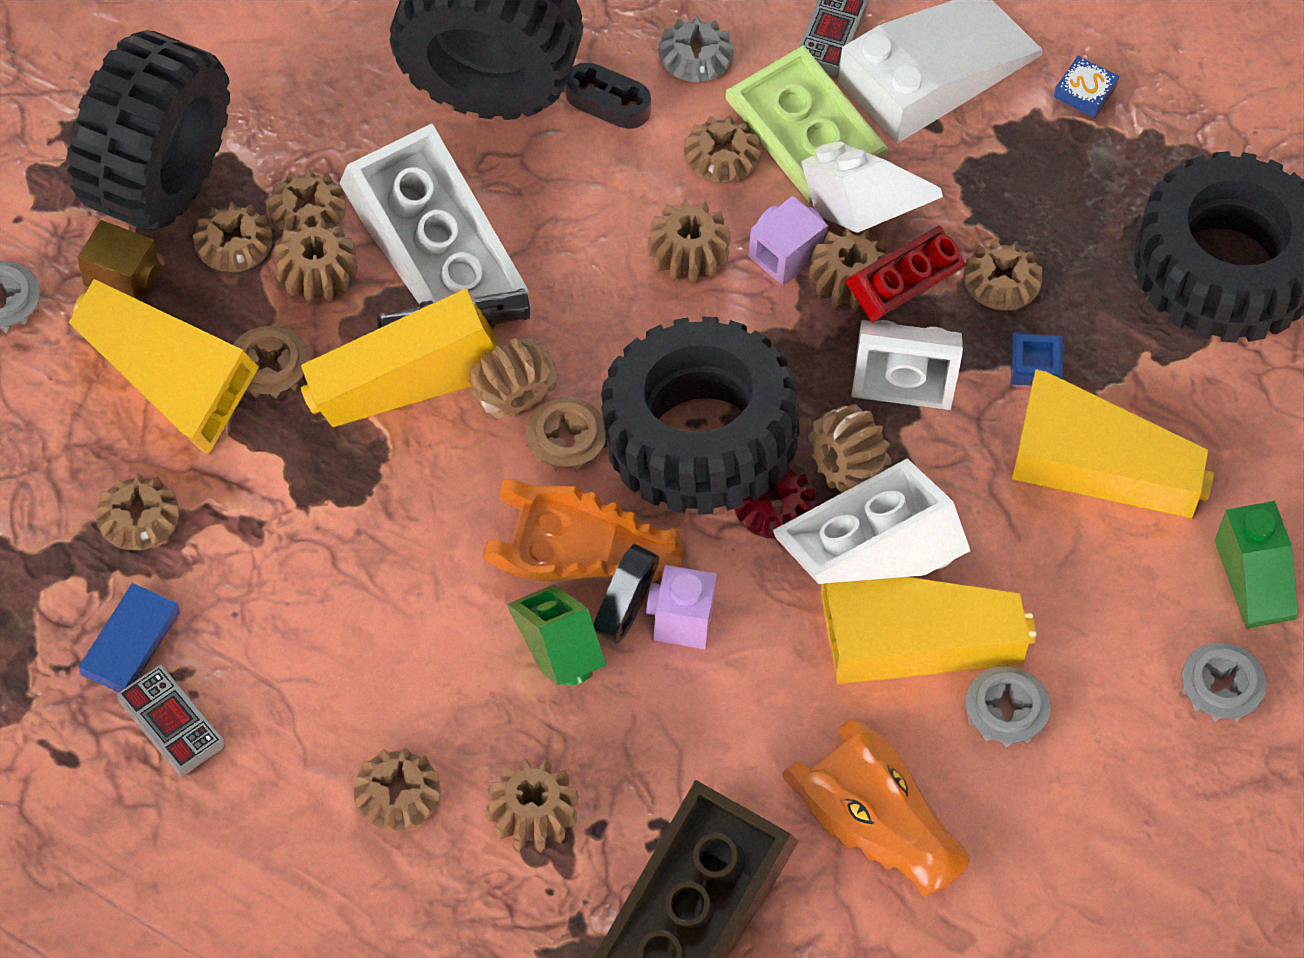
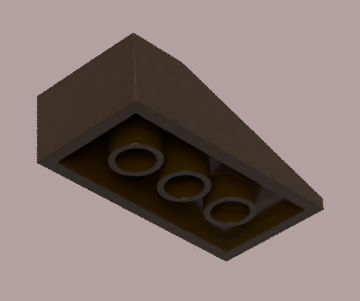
M695 780L593 958H728L771 891L795 849L798 840L791 833Z

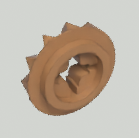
M730 115L725 120L717 121L712 116H709L704 124H694L688 138H685L684 155L686 162L697 175L712 182L730 183L741 180L750 175L759 163L761 156L759 135L751 132L748 122L742 124L735 123ZM727 141H732L731 152L727 149H722L714 153L715 142L723 145Z
M310 168L304 175L295 176L289 172L284 182L274 183L270 198H267L269 216L273 224L282 232L286 230L298 233L300 221L307 225L308 228L315 227L321 218L328 230L338 226L346 212V199L341 185L334 183L329 173L322 176L315 175ZM315 194V206L306 204L303 208L299 209L298 197L306 200L310 195L313 196Z
M231 201L228 207L217 210L211 206L207 217L197 219V227L193 235L194 248L201 261L215 270L222 272L245 271L259 264L268 255L272 246V231L266 215L256 213L251 204L246 208H240ZM240 227L241 238L233 237L230 242H226L224 245L223 231L232 233L235 228Z
M996 239L988 247L984 248L978 245L974 254L967 258L964 268V283L971 296L984 306L996 310H1015L1026 306L1038 295L1042 283V266H1038L1035 262L1033 251L1025 253L1019 249L1017 242H1014L1011 246L1000 245ZM996 267L1003 271L1008 268H1014L1011 280L1005 275L993 278Z
M278 326L257 327L245 332L233 343L234 346L244 350L259 366L246 389L252 393L255 399L260 394H271L277 399L282 391L287 389L296 391L298 382L302 377H305L301 365L309 361L307 347L298 335L286 328ZM257 354L268 361L278 358L279 372L273 371L269 367L260 370V361Z
M561 397L549 400L536 408L529 417L526 426L527 447L531 448L537 462L544 461L550 464L555 472L560 467H572L577 472L581 465L589 461L595 463L598 454L603 448H606L602 414L593 405L581 399ZM560 422H564V426L568 428L570 434L575 435L573 447H568V444L565 445L562 438H558Z
M137 473L133 479L126 481L116 478L111 489L107 492H101L100 502L97 509H95L96 522L102 536L114 546L125 550H145L159 545L172 534L179 520V505L174 490L163 485L159 477L153 480L145 479ZM140 498L146 510L142 511L141 518H138V525L134 526L133 518H131L130 512L126 510L132 509L133 502Z
M406 747L401 751L393 752L382 749L375 758L370 761L364 760L357 778H354V800L359 812L368 822L386 830L400 831L418 826L431 816L440 799L441 788L438 772L430 765L426 755L420 757L411 753ZM398 772L403 773L405 786L411 788V790H402L399 797H396L395 804L391 805L389 788L383 786V784H392L394 778L398 776Z

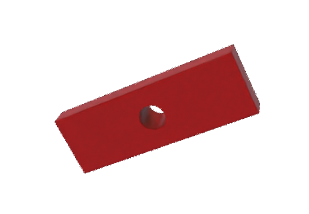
M938 225L856 272L845 282L873 323L964 268L966 264L959 254L955 241L947 236L943 228Z

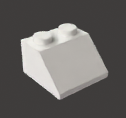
M831 142L822 145L816 149V155L801 161L814 209L822 218L857 233L943 197L940 187L887 160L866 153L864 150H858L845 145L843 142Z
M862 320L851 397L951 410L963 352L962 333L946 331L939 327L920 328L897 325L887 320H879L873 323Z

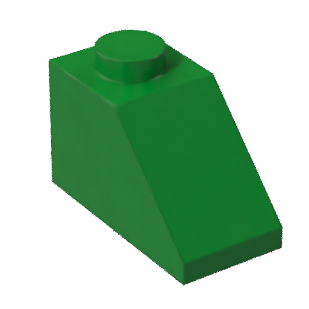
M1275 500L1226 509L1214 541L1246 629L1296 620L1298 610L1292 544Z
M555 584L507 604L510 614L541 672L558 686L562 684L565 686L580 684L592 676V671L606 666L588 608Z

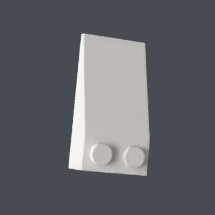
M952 0L878 25L843 46L838 83L898 144L1042 56L1043 49L993 0Z
M432 123L346 166L340 181L342 189L364 227L419 305L421 302L432 300L435 303L465 288L468 289L472 297L517 291L521 288H524L528 295V288ZM496 307L481 310V312L487 313L498 309Z

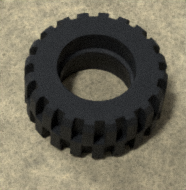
M400 0L390 27L391 36L389 40L392 52L396 56V62L402 73H409L410 82L419 91L424 89L429 92L432 100L439 104L445 102L454 106V111L463 114L469 111L479 114V118L492 119L494 116H502L504 120L517 119L522 113L526 117L534 115L559 99L560 94L565 91L583 35L584 25L581 21L583 16L577 0Z
M146 30L133 33L131 36L120 40L117 43V49L110 50L103 58V65L99 70H95L89 83L91 85L86 95H83L78 106L80 111L77 120L73 121L70 133L73 137L67 152V160L70 162L67 174L68 180L72 184L71 189L84 206L138 228L155 230L169 226L175 222L176 216H182L188 209V203L191 199H195L202 189L201 184L204 178L209 176L213 167V159L216 152H219L222 143L221 135L223 128L227 125L228 114L226 110L230 104V92L227 87L230 82L224 66L215 55L156 31Z
M1230 151L1215 152L1210 159L1200 155L1186 160L1185 167L1178 165L1168 171L1163 181L1157 183L1150 193L1136 239L1134 266L1139 270L1137 279L1141 289L1145 293L1151 291L1149 297L1151 304L1160 313L1166 310L1170 314L1168 320L1182 329L1186 325L1195 330L1194 335L1208 339L1209 335L1221 337V342L1237 343L1239 337H1247V341L1252 342L1265 339L1268 330L1273 335L1281 333L1290 327L1292 321L1299 320L1304 315V180L1295 172L1291 175L1287 174L1282 170L1283 165L1272 159L1266 163L1256 160V154L1243 152L1241 157L1230 156ZM1208 229L1238 231L1261 244L1272 260L1250 266L1226 263L1204 251L1192 235Z
M702 316V321L689 322L687 317L674 320V325L663 328L660 324L649 329L646 332L645 339L641 341L639 338H635L623 349L624 357L618 356L614 359L608 369V378L603 382L601 410L606 446L608 447L609 459L613 469L620 473L621 481L631 491H641L642 499L656 506H659L661 502L667 503L668 510L685 514L686 508L698 509L699 515L713 514V508L726 506L727 511L741 507L743 506V499L749 496L754 501L769 491V481L773 484L780 481L787 472V464L794 460L798 448L797 384L793 370L788 367V359L781 349L776 346L771 347V340L756 330L750 334L747 332L746 325L732 320L729 321V324L719 323L717 317ZM694 399H717L728 402L743 411L729 424L704 432L681 431L659 421L660 417L674 406Z

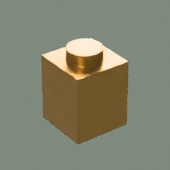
M100 220L77 256L83 285L89 287L95 279L137 300H140L146 289L151 290L155 286L161 272V263L157 259L154 239L104 220Z

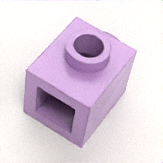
M791 196L779 207L772 206L761 215L757 224L751 228L748 257L783 286L812 263V252L816 248V244H824L828 225L814 208L806 207L794 196Z
M665 565L661 584L651 583L646 614L655 615V641L700 649L706 648L715 600L716 573Z

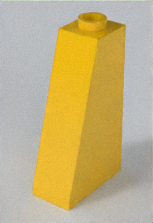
M95 279L88 290L77 299L73 308V315L69 320V323L196 447L207 454H210L259 368L244 350Z
M465 288L302 364L301 367L308 384L301 387V392L312 414L321 412L333 428L472 387L469 382L472 376L471 368L481 362L480 357L483 354L491 353L495 350L499 342L468 289Z
M1035 370L1012 480L1192 519L1198 500L1208 501L1214 472L1205 470L1208 449L1046 371Z
M912 577L823 583L821 585L820 594L837 685L994 668L998 666L1024 664L1029 644H1034L1036 640L1033 615L1031 612L1024 613L1020 593Z

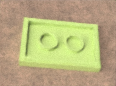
M804 45L726 90L725 99L744 123L748 122L752 133L759 135L760 143L808 203L812 199L801 161L816 155L818 147L831 142H843L845 145L858 150H864L866 153L882 159L887 155L888 147Z

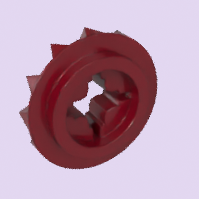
M788 464L787 472L776 484L768 482V489L773 487L774 490H777L779 497H784L782 498V506H780V514H777L776 508L772 506L769 500H766L768 492L754 501L749 496L743 499V506L734 509L740 523L755 535L776 539L773 532L774 529L812 510L816 506L815 490L808 483L806 474L799 475L793 472Z

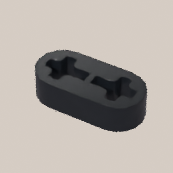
M590 62L579 63L572 67L566 86V98L572 106L626 129L640 127L648 121L651 111V95L645 85ZM588 83L595 84V87L589 86L586 90H582L579 88V86L586 87ZM630 101L637 102V104H631L628 108L621 106V104L628 105Z
M633 544L626 551L596 615L593 626L597 634L614 643H619L623 640L637 616L658 567L659 556L637 544Z

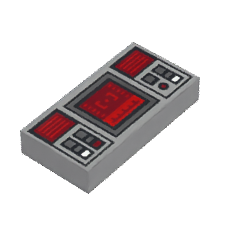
M818 0L799 47L804 45L829 76L838 78L842 47L855 40L867 10L868 0Z
M161 664L117 693L120 705L180 778L225 748L223 738Z

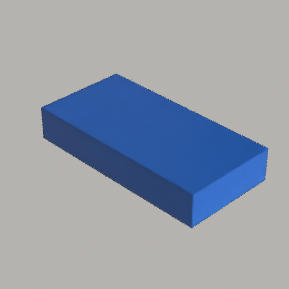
M132 583L80 663V675L116 692L122 691L137 681L180 613L178 603Z

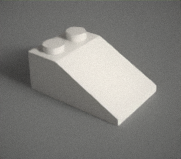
M908 458L773 530L776 539L818 584L927 575L934 570L948 566L954 559L970 551L954 502Z

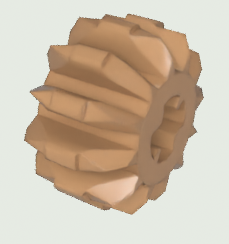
M686 198L681 204V209L666 204L665 209L662 211V216H654L650 225L651 235L648 237V251L650 256L654 257L657 271L670 269V276L673 282L681 275H688L693 285L700 273L712 279L717 272V266H725L729 256L728 246L731 245V232L729 227L724 225L725 219L722 216V211L709 213L706 201L698 208L691 207Z
M321 218L315 227L310 228L300 221L298 233L284 230L281 237L282 244L275 245L273 252L274 264H276L274 270L276 280L279 281V285H286V291L289 293L290 298L304 293L305 300L310 305L316 296H323L330 303L334 296L333 290L347 293L350 286L349 279L356 278L358 266L357 260L354 258L356 257L355 244L352 242V238H345L341 226L338 225L327 230L326 224Z
M847 228L843 231L842 237L828 232L824 238V244H816V248L812 252L809 278L811 283L816 285L818 299L832 297L831 303L834 310L842 303H847L854 313L857 311L860 303L845 280L888 255L886 254L884 240L870 242L871 236L868 229L860 236L853 235L851 230Z
M533 337L524 338L521 341L515 338L506 345H497L496 349L491 353L483 354L480 357L481 362L475 364L470 370L472 376L469 382L473 387L472 393L478 404L482 405L486 413H491L494 418H503L506 415L515 417L523 410H531V407L536 403L544 402L546 394L552 392L557 386L555 380L558 377V373L554 368L555 363L550 353L544 350L541 343H536Z
M856 404L848 407L843 406L823 414L820 419L813 422V432L808 435L809 442L814 448L810 456L818 464L817 473H823L826 476L829 488L837 487L841 493L885 471L886 468L892 465L891 458L886 452L890 443L883 438V426H876L870 410L862 412Z
M525 757L520 761L519 772L503 766V769L500 771L501 782H491V785H489L488 798L492 802L486 806L487 819L490 822H496L495 834L499 840L514 835L513 846L517 851L525 846L526 841H534V847L540 853L545 849L546 837L561 844L565 839L564 827H574L577 821V811L573 807L578 804V791L576 788L568 787L569 775L566 769L551 774V763L547 758L539 765L538 769L531 768L530 762Z

